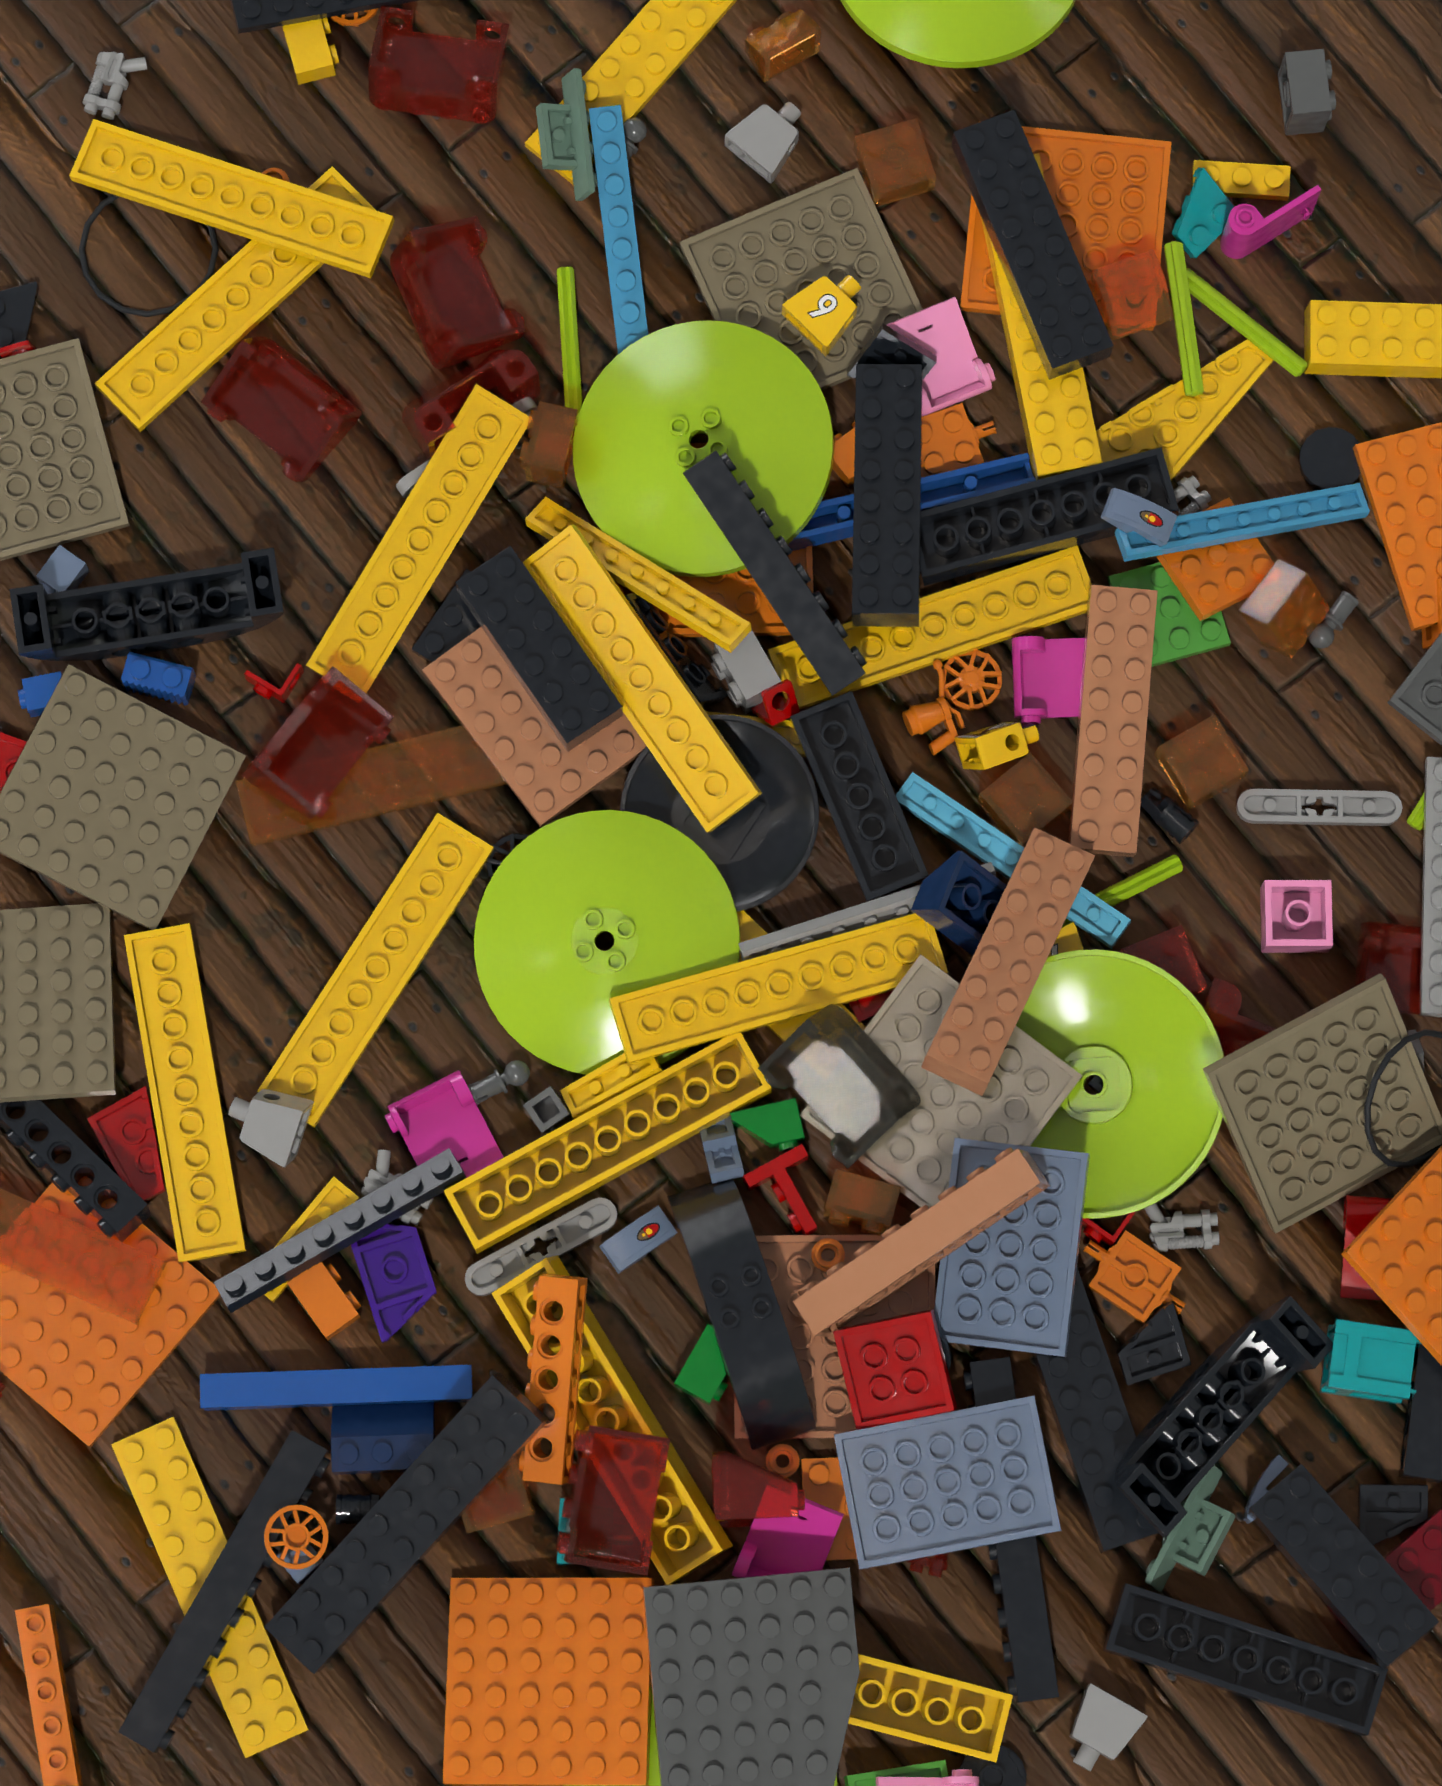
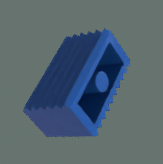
M133 652L128 653L121 676V681L127 692L129 690H132L133 693L138 691L140 695L145 693L146 696L151 695L152 698L157 696L159 700L161 698H164L165 701L170 699L171 703L176 701L177 704L183 703L184 706L189 704L196 679L192 667Z

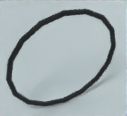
M112 194L99 203L84 224L79 246L83 276L98 298L120 312L143 317L172 313L188 297L171 307L150 311L124 307L103 294L89 274L85 254L89 229L102 209L119 198V196ZM208 226L212 245L208 272L196 290L214 273L219 249L215 228Z
M1424 1029L1404 1037L1385 1055L1372 1077L1364 1105L1365 1134L1372 1153L1387 1166L1409 1168L1428 1160L1441 1147L1439 1145L1424 1155L1407 1162L1388 1159L1378 1150L1371 1132L1372 1100L1378 1080L1390 1059L1408 1042L1423 1036L1442 1038V1032Z

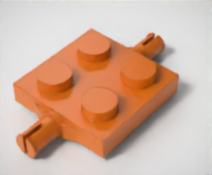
M963 403L923 416L921 478L984 463L979 449V439L997 434L996 428L993 427V421L991 420L974 427L967 417Z
M1125 1230L1118 1242L1109 1248L1108 1251L1092 1241V1239L1083 1250L1100 1261L1097 1273L1088 1285V1288L1143 1325L1153 1310L1161 1304L1165 1305L1168 1302H1173L1177 1315L1185 1307L1186 1303L1169 1293L1172 1282L1181 1270V1267Z

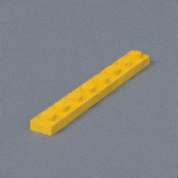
M547 497L525 518L527 527L548 540L553 539L570 524L576 525L614 581L730 653L752 630L751 623Z

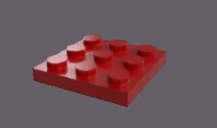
M933 1309L837 1328L833 1331L857 1430L950 1412L957 1408Z

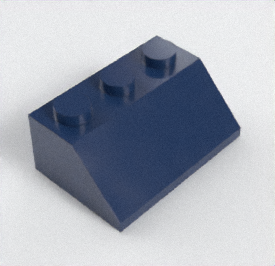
M957 851L922 881L911 910L973 956L1007 885L963 851Z
M434 1403L332 1406V1473L334 1475L405 1472L435 1439Z

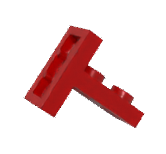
M800 1144L743 1175V1182L748 1191H751L773 1179L774 1184L770 1187L778 1202L782 1203L785 1201L791 1211L786 1216L796 1233L801 1230L803 1235H810L817 1231V1225L787 1173L788 1170L808 1160L809 1155L803 1144Z

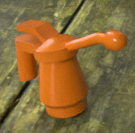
M939 659L933 661L934 670L936 669L939 675V697L934 702L912 705L908 710L902 712L905 726L911 736L923 735L939 723L944 722L947 732L929 743L933 756L955 742L954 738L958 737L951 713L955 715L959 728H966L960 712L951 708L949 702L945 699L943 664Z

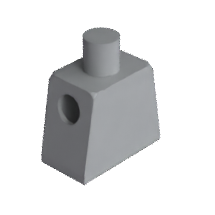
M786 102L778 112L763 104L725 134L724 146L772 184L798 143L799 131L792 125L802 114L791 102Z
M262 1089L252 1098L251 1102L236 1097L230 1106L228 1115L244 1122L240 1134V1140L285 1168L297 1156L314 1101Z
M1088 1684L1069 1736L1082 1744L1073 1762L1091 1772L1099 1755L1111 1761L1114 1760L1148 1716L1095 1685Z

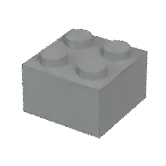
M752 630L732 653L714 643V654L711 656L713 660L711 663L712 668L720 681L724 678L727 681L729 688L727 694L736 709L741 707L746 715L752 711V707L763 702L762 691L780 683L781 680Z

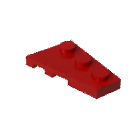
M146 1086L87 1118L118 1176L134 1192L147 1202L166 1191Z

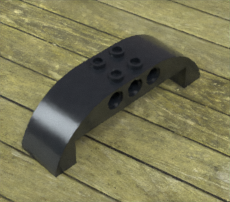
M274 548L242 552V563L49 594H47L43 584L9 589L18 653L23 657L49 661L98 660L124 657L129 652L143 654L199 645L259 629L284 614Z
M731 1179L713 1184L710 1182L667 1196L677 1228L680 1229L741 1412V1420L751 1450L753 1451L816 1430L812 1409L795 1352L751 1222L734 1180Z
M1291 1296L1285 1297L1262 1311L1221 1344L1191 1374L1143 1428L1129 1446L1117 1467L1114 1476L1116 1487L1162 1537H1167L1188 1513L1180 1503L1296 1372L1317 1367L1332 1350V1340Z

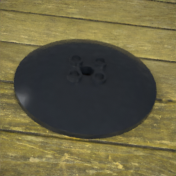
M726 714L708 715L762 794L730 817L725 824L707 833L651 751L646 747L636 759L625 781L620 811L642 814L660 820L689 837L716 865L731 892L737 912L761 905L777 896L795 880L804 868L811 855L818 833V795L814 780L803 758L779 733L752 719Z

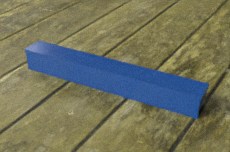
M1019 454L922 477L921 511L1036 481L1029 463V454ZM854 494L821 501L805 528L788 544L790 549L795 551L811 545L816 546L853 537Z
M472 1365L200 1374V1408L205 1411L468 1402L473 1397Z

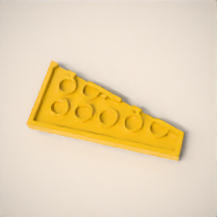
M1247 339L1201 368L1203 394L1194 397L1186 396L1182 379L1132 407L1128 412L1115 420L1100 426V429L1096 430L1102 463L1162 447L1170 480L1172 481L1274 360Z

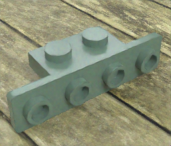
M574 68L561 80L564 104L540 103L536 107L543 169L572 171L575 200L583 201L594 193L597 178L593 172L591 158L593 145L589 141V113L586 110L584 98L586 84L582 79L581 69Z
M1215 1465L1193 1488L1188 1498L1182 1501L1181 1505L1188 1513L1167 1537H1163L1162 1548L1157 1558L1153 1559L1148 1565L1145 1582L1158 1592L1163 1590L1176 1563L1205 1576L1236 1517L1232 1512L1208 1502L1222 1476V1471Z

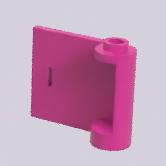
M1316 185L1266 218H1263L1260 212L1250 204L1235 206L1228 216L1221 236L1220 247L1222 252L1232 259L1244 258L1297 223L1309 219L1322 189L1319 185Z
M1040 636L1012 638L1014 718L1021 719V724L1025 725L1031 722L1041 724V719L1078 717L1085 638L1044 639V637Z
M459 1070L387 1106L390 1113L384 1115L393 1133L400 1131L417 1166L450 1148L458 1163L468 1159L459 1164L467 1178L504 1158Z
M768 1483L732 1576L742 1578L822 1570L844 1514Z

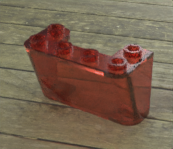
M381 6L369 61L370 102L381 110L436 116L479 124L491 122L497 114L509 38V24L477 19L476 40L413 32V10ZM397 17L402 19L405 24L394 25L388 19ZM495 31L500 34V38H489L484 32Z
M495 349L405 407L402 413L403 423L428 460L433 456L445 434L456 428L449 415L462 408L476 384L487 391L496 386L503 398L512 405L525 397L530 396L532 399H535L540 395L539 372L527 355L513 349Z
M586 1423L583 1426V1430L576 1429L573 1449L578 1451L577 1463L570 1464L568 1483L573 1484L571 1498L565 1497L562 1509V1517L567 1518L565 1532L559 1531L556 1551L562 1554L561 1558L563 1561L648 1576L653 1546L650 1536L661 1472L665 1473L670 1438Z

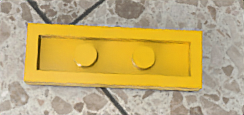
M1205 160L1193 161L1192 187L1196 179L1193 177L1195 170L1205 168L1227 197L1288 201L1291 166Z
M623 1053L564 1087L560 1092L572 1117L576 1119L663 1070L657 1057L627 1064L625 1054Z

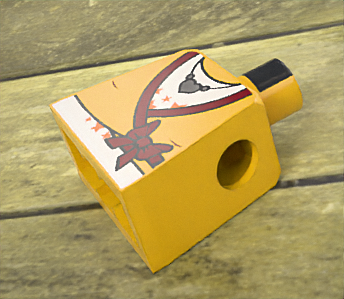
M1003 722L955 737L954 739L963 769L986 770L1027 755L1029 753L1027 745L1039 741V733L1033 722L1022 726L1020 722Z

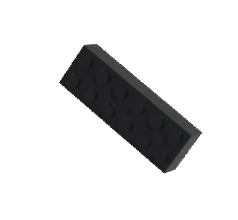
M511 546L455 582L457 593L567 752L623 716L622 705Z
M847 692L790 716L792 725L866 902L928 877L926 867L853 692Z
M1302 1464L1249 1508L1248 1514L1384 1671L1438 1625V1619Z

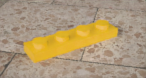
M333 1176L275 1247L360 1198ZM287 1282L264 1295L274 1303L288 1286Z

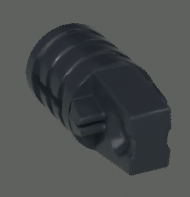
M1155 787L1150 789L1141 799V806L1151 815L1155 823L1160 825L1165 832L1167 831L1179 844L1184 842L1200 823L1190 813L1186 812L1182 806L1178 805V802L1164 795Z
M337 1494L336 1525H341L342 1523L357 1525L380 1500V1495Z

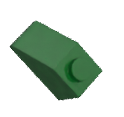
M796 1098L730 1113V1119L734 1126L771 1149L779 1147L780 1152L789 1151L799 1146L798 1142L804 1141L805 1136Z
M707 1324L674 1382V1386L710 1406L713 1399L718 1402L720 1401L729 1384L724 1382L726 1371L713 1328Z

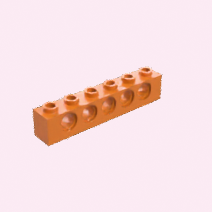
M545 1274L540 1275L539 1281H536L534 1284L533 1300L537 1301L536 1315L532 1316L530 1323V1333L534 1335L533 1349H530L527 1359L528 1369H531L530 1383L526 1385L525 1397L542 1413L545 1404L551 1405L554 1408L555 1417L553 1421L548 1420L525 1446V1451L521 1452L519 1469L523 1471L522 1480L558 1485L571 1482L588 1281L586 1277ZM555 1301L563 1307V1316L560 1320L555 1318L551 1311ZM552 1335L560 1341L561 1347L558 1353H554L549 1347V1339ZM549 1369L554 1371L558 1377L555 1387H551L546 1381V1374ZM543 1438L548 1439L552 1444L550 1455H546L541 1450L540 1443Z
M44 1604L15 1610L43 1786H83L54 1605Z

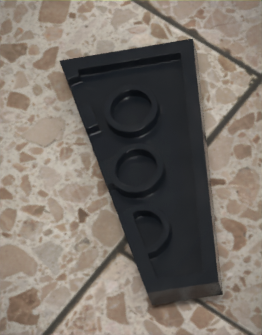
M635 593L626 594L625 597L701 706L717 704L728 696L727 692L722 687L717 690L707 679L710 672L702 663L698 666L687 656L688 646L681 638L679 639L673 634L669 635L666 631L669 624L654 606Z

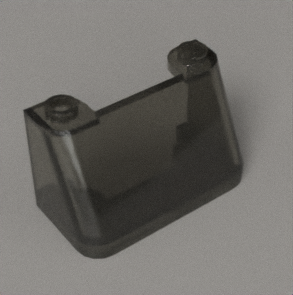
M834 1004L826 1006L809 1017L758 1067L770 1086L780 1089H787L792 1086L833 1131L835 1136L830 1141L832 1155L837 1161L843 1163L847 1169L861 1159L921 1103L919 1093L851 1016L843 1008Z

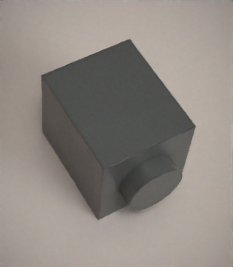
M553 1086L548 1087L523 1104L541 1133H546L571 1115L568 1107Z

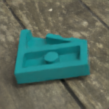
M1205 168L1195 170L1193 177L1196 179L1191 193L1185 196L1181 207V216L1176 220L1172 231L1173 237L1177 242H1182L1183 248L1189 257L1195 259L1224 231L1228 216L1234 208V205Z

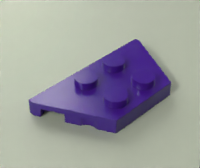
M386 1224L351 1244L382 1343L387 1342L437 1293L416 1227Z

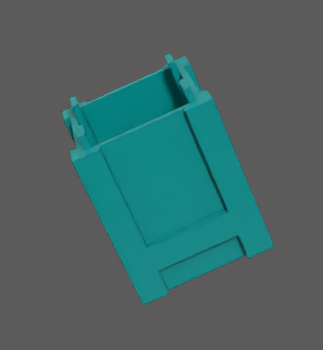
M1336 1319L1334 1325H1328L1327 1336L1332 1340L1333 1347L1324 1358L1320 1393L1401 1404L1403 1399H1410V1394H1416L1417 1390L1411 1389L1415 1347L1417 1344H1421V1342L1410 1330Z

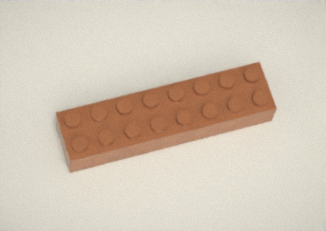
M1091 585L1088 591L1068 843L1091 854L1134 857L1137 854L1158 590Z
M1034 827L932 1041L921 1068L983 1096L1095 855Z
M1011 1147L1004 1150L994 1158L997 1162L996 1164L987 1169H984V1167L976 1169L966 1177L968 1183L959 1188L955 1186L948 1188L938 1196L940 1202L929 1208L927 1205L920 1207L910 1215L912 1220L901 1227L899 1224L892 1226L882 1234L884 1239L878 1244L872 1246L871 1243L864 1245L854 1253L856 1258L850 1263L844 1265L843 1262L836 1264L826 1272L828 1276L826 1279L817 1284L815 1281H812L798 1290L800 1296L793 1300V1303L815 1336L828 1337L835 1329L843 1327L1050 1187V1184L1029 1152L1019 1148L1013 1150Z

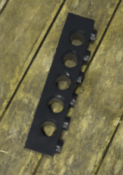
M41 1100L0 1103V1124L7 1130L5 1133L7 1139L16 1148L22 1145L30 1153L27 1156L28 1159L40 1171L46 1168L53 1175L50 1178L53 1184L62 1193L68 1190L76 1198L73 1201L74 1204L86 1216L91 1212L99 1220L96 1223L97 1226L107 1237L111 1238L114 1235L123 1242L151 1216L148 1204ZM14 1110H25L21 1118H9ZM45 1131L48 1133V1136L42 1141L32 1140L37 1132ZM67 1153L71 1155V1158L66 1163L59 1164L55 1162V1159L60 1154ZM82 1177H94V1180L90 1185H78V1182ZM108 1198L117 1200L116 1205L112 1208L105 1209L101 1207L102 1202Z

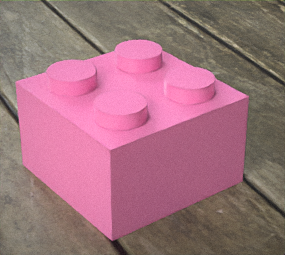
M1264 880L1260 887L1261 952L1328 953L1333 947L1331 880Z

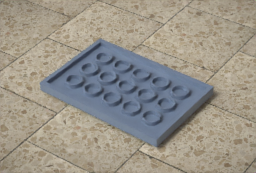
M954 1138L949 1188L952 1186L959 1188L968 1183L966 1177L980 1167H984V1169L990 1168L997 1163L994 1158L1010 1147L1013 1150L1019 1148L1029 1152L1047 1179L1050 1187L940 1260L934 1307L939 1334L944 1339H947L949 1343L1067 1357L1090 1154Z
M1035 1396L834 1434L860 1570L1061 1531Z

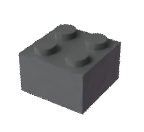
M1324 49L1285 52L1278 72V82L1285 136L1324 132L1327 122L1332 118V110L1336 109V97L1334 90H1329L1328 79L1332 78V66L1330 59L1325 60Z

